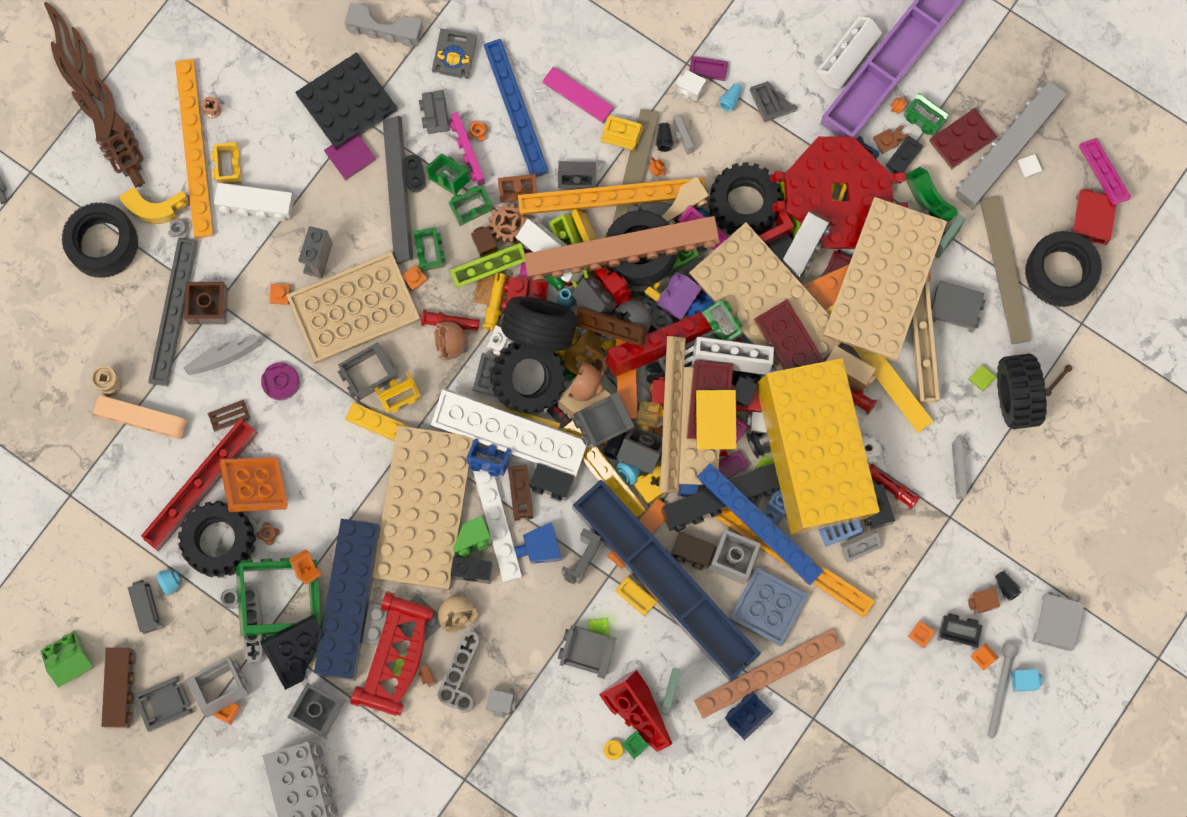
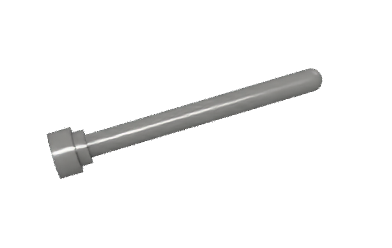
M1003 644L1002 647L1004 662L988 731L990 738L996 736L1012 658H1015V655L1018 654V646Z

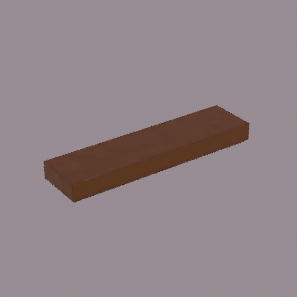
M577 308V327L638 346L645 345L647 326L588 308Z

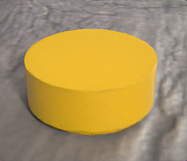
M610 740L604 746V754L610 760H617L623 754V746L617 740Z

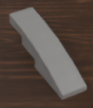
M253 335L240 345L233 340L220 351L214 345L186 365L184 370L188 375L210 371L247 355L261 346V343Z

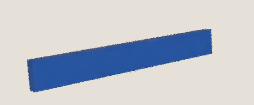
M501 38L485 43L483 46L529 174H535L536 177L548 174L549 170Z

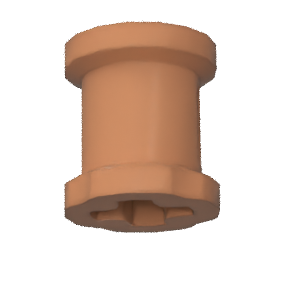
M206 97L202 101V108L208 118L215 119L221 114V107L216 98Z

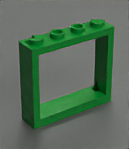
M271 558L261 559V562H253L252 559L242 560L236 566L240 636L273 635L295 624L247 625L244 572L293 570L290 558H281L280 561H272ZM313 560L315 567L318 569L317 560ZM316 578L313 582L309 583L311 615L314 614L322 629L319 581Z

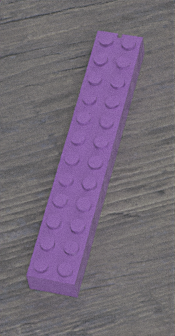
M915 0L825 112L820 124L838 137H854L856 139L965 0Z

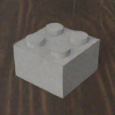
M724 529L719 536L707 570L744 584L749 578L761 544Z

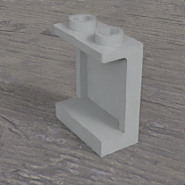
M1049 592L1042 596L1043 604L1037 631L1034 633L1032 641L1072 651L1075 649L1084 603H1080L1077 598L1068 597V599L1061 598L1058 593Z

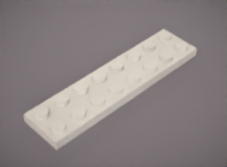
M446 388L442 389L431 425L446 431L466 435L473 438V440L478 439L480 443L485 445H495L497 449L505 452L509 448L513 455L548 466L574 477L577 476L587 447L584 445L582 438L577 435Z

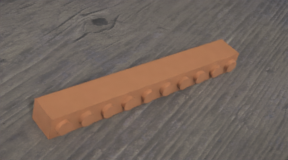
M715 216L526 253L524 258L528 278L538 282L545 280V277L548 276L558 278L564 276L563 273L568 272L579 274L584 269L598 270L604 265L614 267L624 261L634 263L640 261L639 258L647 257V259L658 258L659 254L674 255L680 250L689 252L696 250L700 246L710 248L720 242Z

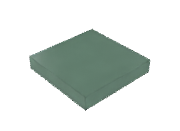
M962 215L958 216L940 240L935 257L940 258L965 222V218Z

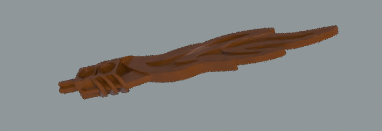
M44 2L55 31L56 44L51 42L54 60L63 78L74 90L72 91L74 99L84 113L93 120L96 133L95 141L100 145V150L105 153L103 154L104 158L110 161L116 173L123 172L125 177L129 176L135 188L142 187L145 181L139 170L142 169L140 163L144 158L138 148L139 142L135 138L129 123H126L117 114L111 91L98 77L95 58L92 53L88 52L79 32L74 27H71L77 54L75 53L65 21L53 6ZM55 16L59 19L64 29L66 45L74 60L76 69L63 52L61 34ZM80 42L83 48L85 59V71L88 81L80 74L83 68ZM63 65H64L65 69L67 70V72L69 73V75H70V77L72 78V80L74 81V83H73V82L69 79V77L66 75V73H65V71H64V68H63ZM99 85L102 87L106 94L107 102L103 98ZM89 91L99 101H102L105 112L104 120ZM81 102L86 103L89 110ZM124 144L121 149H116L118 145ZM127 160H132L131 163L124 165Z

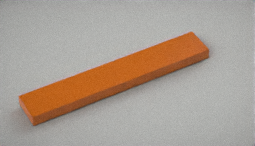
M616 339V346L626 343L625 341ZM636 369L617 376V393L631 420L638 419Z

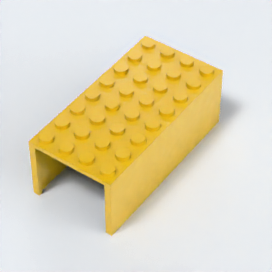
M843 358L771 372L761 378L756 383L758 385L757 392L791 535L864 520L879 513Z

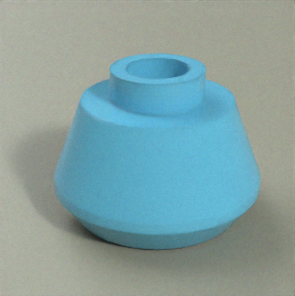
M624 462L617 464L616 470L628 485H634L641 475V470L632 464Z
M172 570L158 572L156 577L162 590L166 595H172L180 587L179 582H181L179 574L177 571L173 572Z

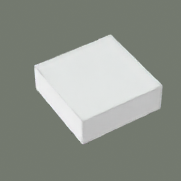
M1035 154L1017 161L1024 179L1042 172Z

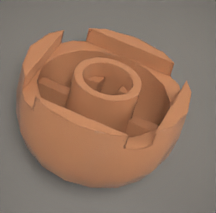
M437 323L436 326H439V329L435 330L434 338L436 350H440L442 354L439 358L441 360H450L460 356L465 349V344L468 343L467 334L456 323Z
M583 362L568 397L578 401H588L594 394L599 395L603 384H600L601 376L596 367Z

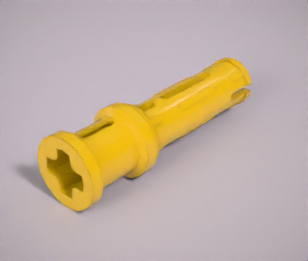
M495 273L489 307L485 309L486 318L482 328L488 331H494L495 326H498L499 316L502 315L500 306L507 275L502 273L500 275Z

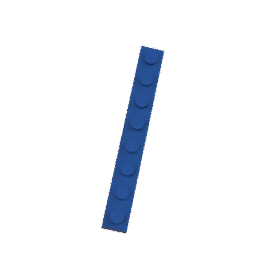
M711 463L697 475L696 478L808 585H811L823 572L806 553Z

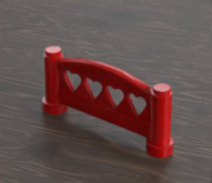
M387 591L382 601L381 610L388 612L371 668L364 688L360 686L355 687L350 704L357 707L362 705L390 715L401 716L404 709L401 699L409 689L419 668L425 642V623L427 620H432L434 610L431 607L396 597L395 593ZM413 621L416 623V628L413 630V636L408 638L398 625ZM408 640L410 642V647L407 649L408 653L405 657H402L392 644ZM402 659L404 661V666L401 667L402 672L399 676H396L386 663ZM396 678L398 684L395 686V693L390 695L380 682Z

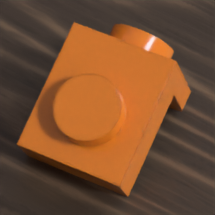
M306 549L289 559L296 578L304 584L311 583L322 575L321 571L315 567L311 555Z

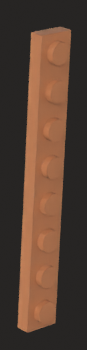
M831 629L696 699L694 703L704 719L739 701L751 692H756L837 650L842 645L834 630Z

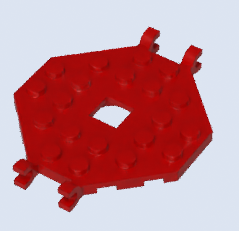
M818 136L785 173L783 171H775L774 174L770 175L771 182H784L785 201H777L776 204H772L773 212H787L801 226L806 215L812 209L831 220L829 224L832 227L827 237L823 235L820 241L823 243L821 246L823 249H855L874 197L893 203L892 183L901 184V181H906V173L891 174L854 137ZM831 183L845 184L847 186L848 201H832ZM908 202L896 203L908 208Z

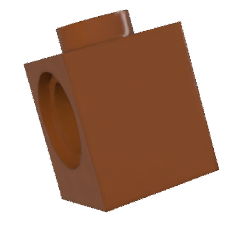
M995 588L974 592L969 595L968 605L970 610L974 611V614L995 610L1000 607Z

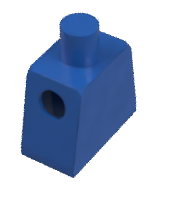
M552 522L524 534L525 544L514 547L516 557L520 558L528 555L530 564L562 561Z

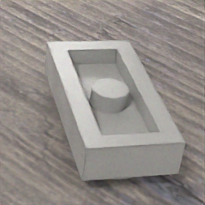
M876 529L840 544L847 563L882 548Z
M368 604L362 639L364 644L378 645L388 614V612L381 610L380 605Z

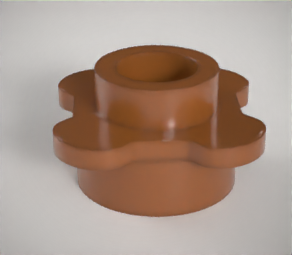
M265 522L260 532H257V538L266 541L267 545H272L275 537L280 534V530L273 528L269 522Z

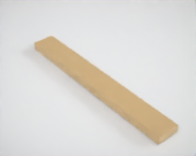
M667 336L660 482V492L663 493L679 492L685 338Z

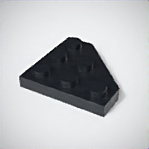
M314 614L260 641L285 690L304 680L305 671L308 664L312 661L317 642L322 637L323 632Z

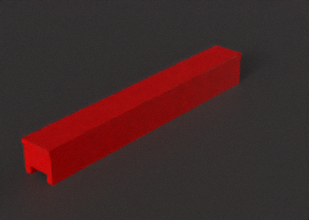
M240 418L142 533L141 537L159 552L180 527L182 521L186 520V515L194 510L222 477L220 460L237 459L258 432Z

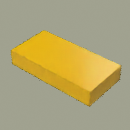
M628 576L615 590L619 596L644 617L657 603L651 595Z

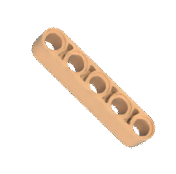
M100 395L97 397L92 412L93 415L176 439H182L187 420Z

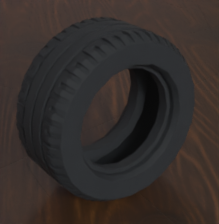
M102 202L86 204V206L78 208L77 211L75 210L63 227L62 245L65 254L79 271L91 277L106 278L119 274V272L125 270L132 263V259L135 258L136 251L138 250V235L133 223L122 210L111 204ZM101 223L112 224L118 228V244L111 253L98 258L90 257L83 253L81 243L84 234L89 228Z
M1069 231L1054 232L1042 238L1031 251L1025 265L1027 284H1029L1031 291L1034 292L1033 294L1037 295V298H1040L1041 301H1045L1046 304L1049 303V305L1058 307L1073 306L1082 302L1094 290L1102 273L1101 258L1096 247L1086 237ZM1055 252H1066L1073 255L1080 262L1082 268L1081 281L1070 287L1059 286L1053 283L1047 277L1044 270L1045 257Z
M519 296L511 298L506 303L501 330L507 338L519 344L547 351H564L572 345L578 319L572 310L563 305L544 299Z

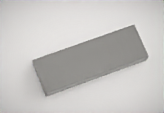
M955 439L952 442L956 498L964 499L967 496L963 444L962 439Z

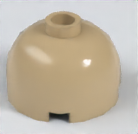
M448 596L438 609L439 623L442 629L449 633L465 629L466 626L464 624L469 621L472 624L478 617L476 607L470 599L464 596Z

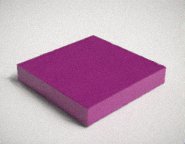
M359 135L337 150L333 145L324 149L325 154L345 181L376 160Z

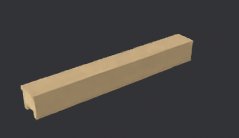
M927 276L910 323L917 398L920 404L937 403L940 400L929 279Z

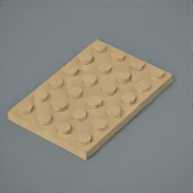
M392 252L286 295L315 364L420 321V317Z

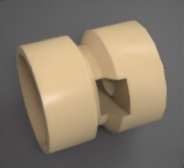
M100 366L91 375L92 384L103 395L112 396L121 388L122 381L111 367Z

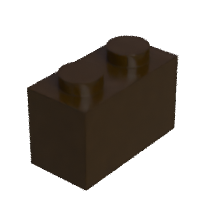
M679 532L671 555L679 563L684 564L686 561L691 563L693 568L703 570V568H708L716 545Z

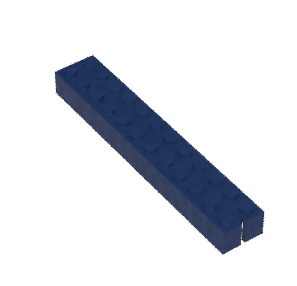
M602 479L572 505L575 513L596 535L601 537V541L730 682L761 654Z

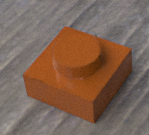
M428 665L420 667L422 673L419 674L423 685L427 683L429 688L436 685Z

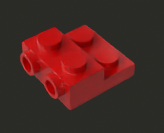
M606 267L593 270L596 278L601 281L603 287L612 295L617 303L616 307L625 301L632 300L630 298L632 293L627 287L628 283L623 276L619 277L616 272L610 274Z
M509 276V281H506L504 286L507 300L503 299L502 311H505L506 303L513 297L524 296L547 300L549 283L545 281L534 282L528 278Z

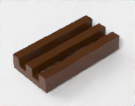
M244 400L207 413L214 432L235 425L240 418L243 421L251 419ZM241 406L243 407V408L238 409V410H236V411H233V412H230V413H228V414L222 415V416H220V417L214 418L215 416H218V415L223 414V413H225V412L231 411V410L236 409V408H239V407H241ZM245 413L241 417L216 425L217 422Z

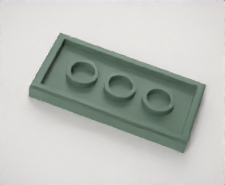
M672 668L661 711L662 714L669 715L681 669Z

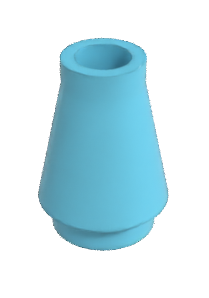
M734 83L720 97L719 106L728 112L735 109L742 87Z
M567 288L562 289L557 296V304L571 308L575 304L572 292Z

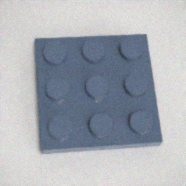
M756 567L729 619L781 647L808 594Z

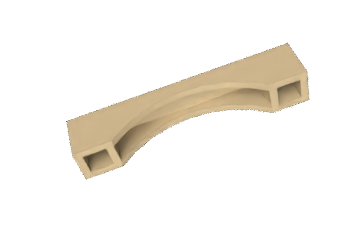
M697 176L680 187L673 205L662 215L663 219L670 225L676 224L675 221L689 205L693 208H701L708 203L709 195Z

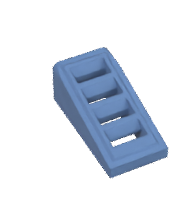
M852 522L855 531L851 530L849 523H845L847 534H844L841 525L818 529L825 547L862 534L863 530L860 522ZM834 527H837L840 537L836 536ZM826 530H830L833 540H829Z

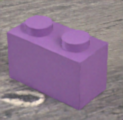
M676 272L670 279L665 291L660 295L656 305L671 316L682 320L701 287L687 276Z

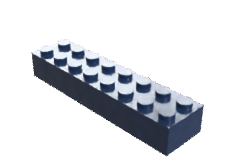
M348 519L340 520L321 629L323 634L319 640L314 674L317 676L356 681L373 581L372 576L380 524Z

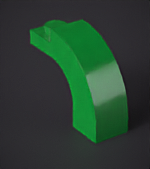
M918 167L906 174V182L922 210H929L930 216L947 222L958 215L957 209L940 196L927 170Z

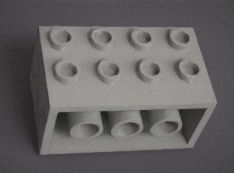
M305 742L263 755L278 817H336L338 815L337 806L333 804L331 798L333 790L331 785H328L326 779L328 777V770L326 765H323L321 759L323 751L321 746H318V743Z

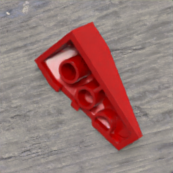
M637 669L623 676L599 694L609 710L615 715L619 714L625 720V724L628 727L632 726L636 729L644 741L655 751L659 752L673 744L650 689Z

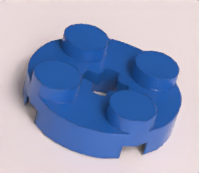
M705 291L699 292L696 296L697 298L694 299L685 313V316L695 315L694 311L702 313L701 310L713 304L714 301Z

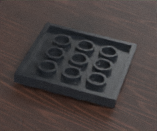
M357 52L295 92L336 150L398 110L395 103Z

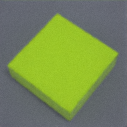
M981 365L968 380L983 392L996 376Z

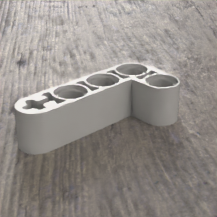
M245 587V598L249 592H254L255 594L252 601H246V613L248 615L252 611L256 612V618L252 621L247 619V625H263L260 594L253 587ZM237 588L224 590L221 594V602L229 609L238 608ZM234 594V602L228 604L226 602V598L229 595ZM258 635L255 640H250L249 636H243L245 657L252 664H261L265 659V651L260 643L264 639V635ZM250 644L255 645V650L259 653L256 659L251 657L254 654V647L250 646Z
M472 631L466 632L462 636L437 693L438 699L442 704L463 713H468L474 708L472 697L460 691L480 646L478 635ZM471 637H474V641L476 643L470 644L469 650L472 651V653L470 654L467 650H463L462 647L467 649L468 642L466 641V639H471ZM462 654L468 656V661L465 664L458 663V657ZM454 672L460 674V679L457 682L450 681V675ZM447 690L451 691V699L448 701L443 700L442 693ZM463 698L470 700L468 708L460 707V701Z

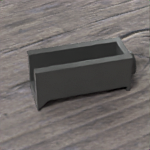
M144 580L133 582V586L127 588L139 631L146 634L165 628L158 624L160 619L152 590L149 587L151 585L148 582H144Z

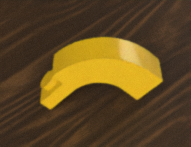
M135 187L118 196L135 218L150 224H163L177 219L174 212L184 209L189 203L183 191L161 203L147 202L140 196Z

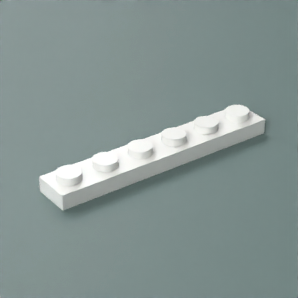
M484 470L473 471L503 583L522 578L495 477L489 475Z

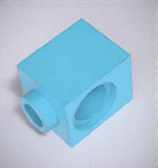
M1038 669L1011 672L1013 692L1037 691L1043 684L1042 675L1039 674Z

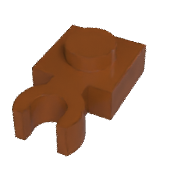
M903 125L898 126L895 132H892L889 128L873 137L881 154L898 147V140L904 141L907 138L908 133L905 135L899 134V131L904 129Z

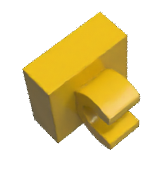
M656 283L653 289L649 286L645 291V296L649 299L652 298L656 303L662 294L657 291L660 283Z

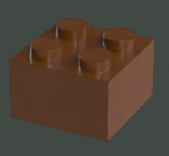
M186 282L184 319L188 325L226 324L228 288L224 282Z

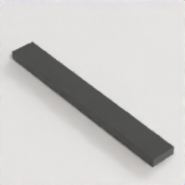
M395 116L383 120L393 255L396 263L400 264L413 260L402 117Z
M178 238L148 381L149 384L166 387L169 385L185 308L186 282H190L198 245L196 240Z

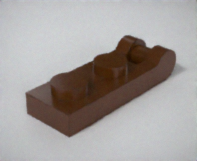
M527 465L508 467L514 521H518L520 518L533 519ZM518 505H526V510L519 511Z

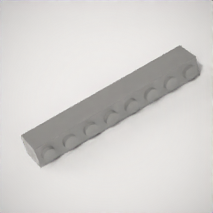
M1048 81L1045 86L1043 84L1040 85L1035 92L1037 96L1034 99L1030 98L1024 105L1026 109L1023 112L1019 111L1015 115L1012 126L1007 125L1001 133L1003 135L1000 140L995 139L990 146L992 150L988 154L985 152L979 159L980 164L977 168L973 166L967 175L969 177L967 180L964 181L962 179L957 185L956 189L958 191L955 197L972 210L1064 100L1067 94L1052 82Z

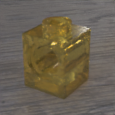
M641 400L636 420L637 426H640L639 429L644 431L656 430L661 409L660 404Z

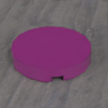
M281 362L274 363L265 369L266 371L261 377V386L265 394L271 399L277 401L287 400L297 392L300 385L299 376L292 366Z

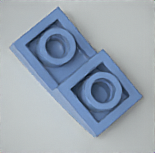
M777 489L762 511L776 526L786 512L781 490Z

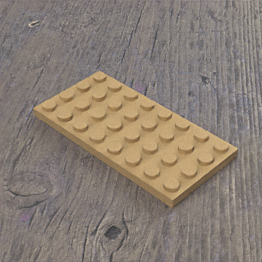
M874 197L823 337L897 362L947 221Z
M746 222L689 272V275L714 302L722 299L723 302L728 301L733 309L730 311L733 318L738 317L743 325L740 329L751 344L769 346L753 319L788 299L823 359L832 352L835 345L839 346L841 342L823 337L830 315ZM773 353L772 367L775 371L784 370Z
M397 425L373 579L450 590L453 557H455L453 547L459 534L469 472L467 455L473 444V438L466 435Z

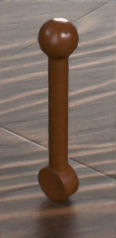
M1066 365L1061 375L1049 388L1045 389L1047 396L1051 395L1054 387L1067 372L1072 371L1071 365Z

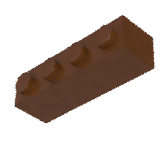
M106 647L101 723L103 728L129 729V725L133 722V713L130 712V705L134 702V693L131 692V686L135 682V673L132 672V667L136 663V653H133L131 648Z

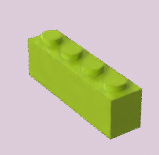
M562 214L549 222L552 233L566 245L583 242L572 215ZM590 268L586 269L578 282L572 281L574 288L577 287L583 278L594 277V271L590 270Z
M517 242L449 268L448 271L454 287L458 288L525 262V253L521 243Z

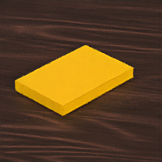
M696 390V449H736V390Z

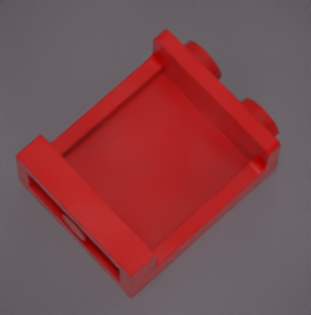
M1090 189L1080 190L1076 197L1077 206L1074 224L1070 232L1078 233V235L1086 237L1092 243L1107 245L1111 240L1117 204L1112 205L1106 193H1094Z
M787 212L778 214L776 228L759 236L767 246L788 234L792 237L794 225Z

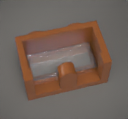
M535 174L498 178L501 203L518 201V195L537 193Z

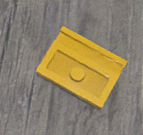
M609 115L600 141L635 152V146L638 144L644 126Z

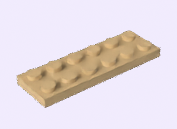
M684 367L679 484L703 485L696 477L709 463L719 471L720 449H696V440L686 439L693 368Z

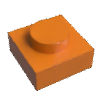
M416 265L402 275L404 282L413 292L428 281L427 277Z
M271 284L269 303L289 305L286 295L290 293V285Z
M919 620L908 635V638L924 649L935 634V631Z
M984 643L970 656L983 671L999 658L987 643Z
M233 703L213 714V716L232 725L241 707Z

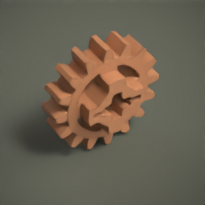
M504 203V208L497 206L498 211L492 210L491 214L493 217L488 218L491 223L488 227L492 230V236L496 235V241L503 239V244H506L507 240H510V243L513 244L514 239L519 242L520 240L516 236L528 218H524L526 215L519 214V206L514 208V203L510 207H507L506 203ZM500 217L501 220L496 226V221ZM508 221L509 223H512V225L509 226L508 224H505V222ZM521 221V226L519 230H517L516 227L518 224H520L519 222Z

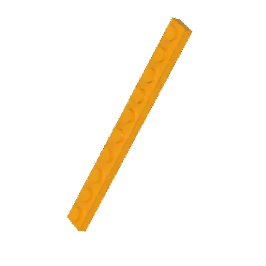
M194 59L175 61L194 238L212 237L214 233Z
M705 177L698 178L706 190ZM693 178L518 195L519 214L528 215L673 201L678 196L680 187Z
M729 509L722 511V515L715 517L716 520L737 534L760 543L761 550L791 569ZM814 561L823 572L812 584L864 618L875 601Z

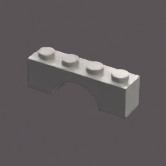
M350 3L345 20L346 30L352 34L361 33L373 39L377 37L383 38L390 43L396 41L407 47H412V45L418 47L423 29L422 19L405 15L394 24H379L370 16L368 7Z

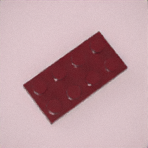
M788 299L753 319L768 345L774 347V354L784 370L825 362Z
M694 361L686 439L696 440V390H731L733 364Z

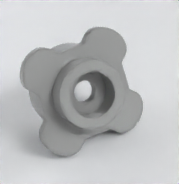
M173 219L170 222L169 236L186 238V229L189 227L188 222Z

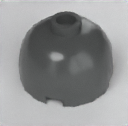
M628 300L615 309L618 318L647 326L646 333L649 331L652 325V316L650 314L652 310L647 303H641L638 300Z

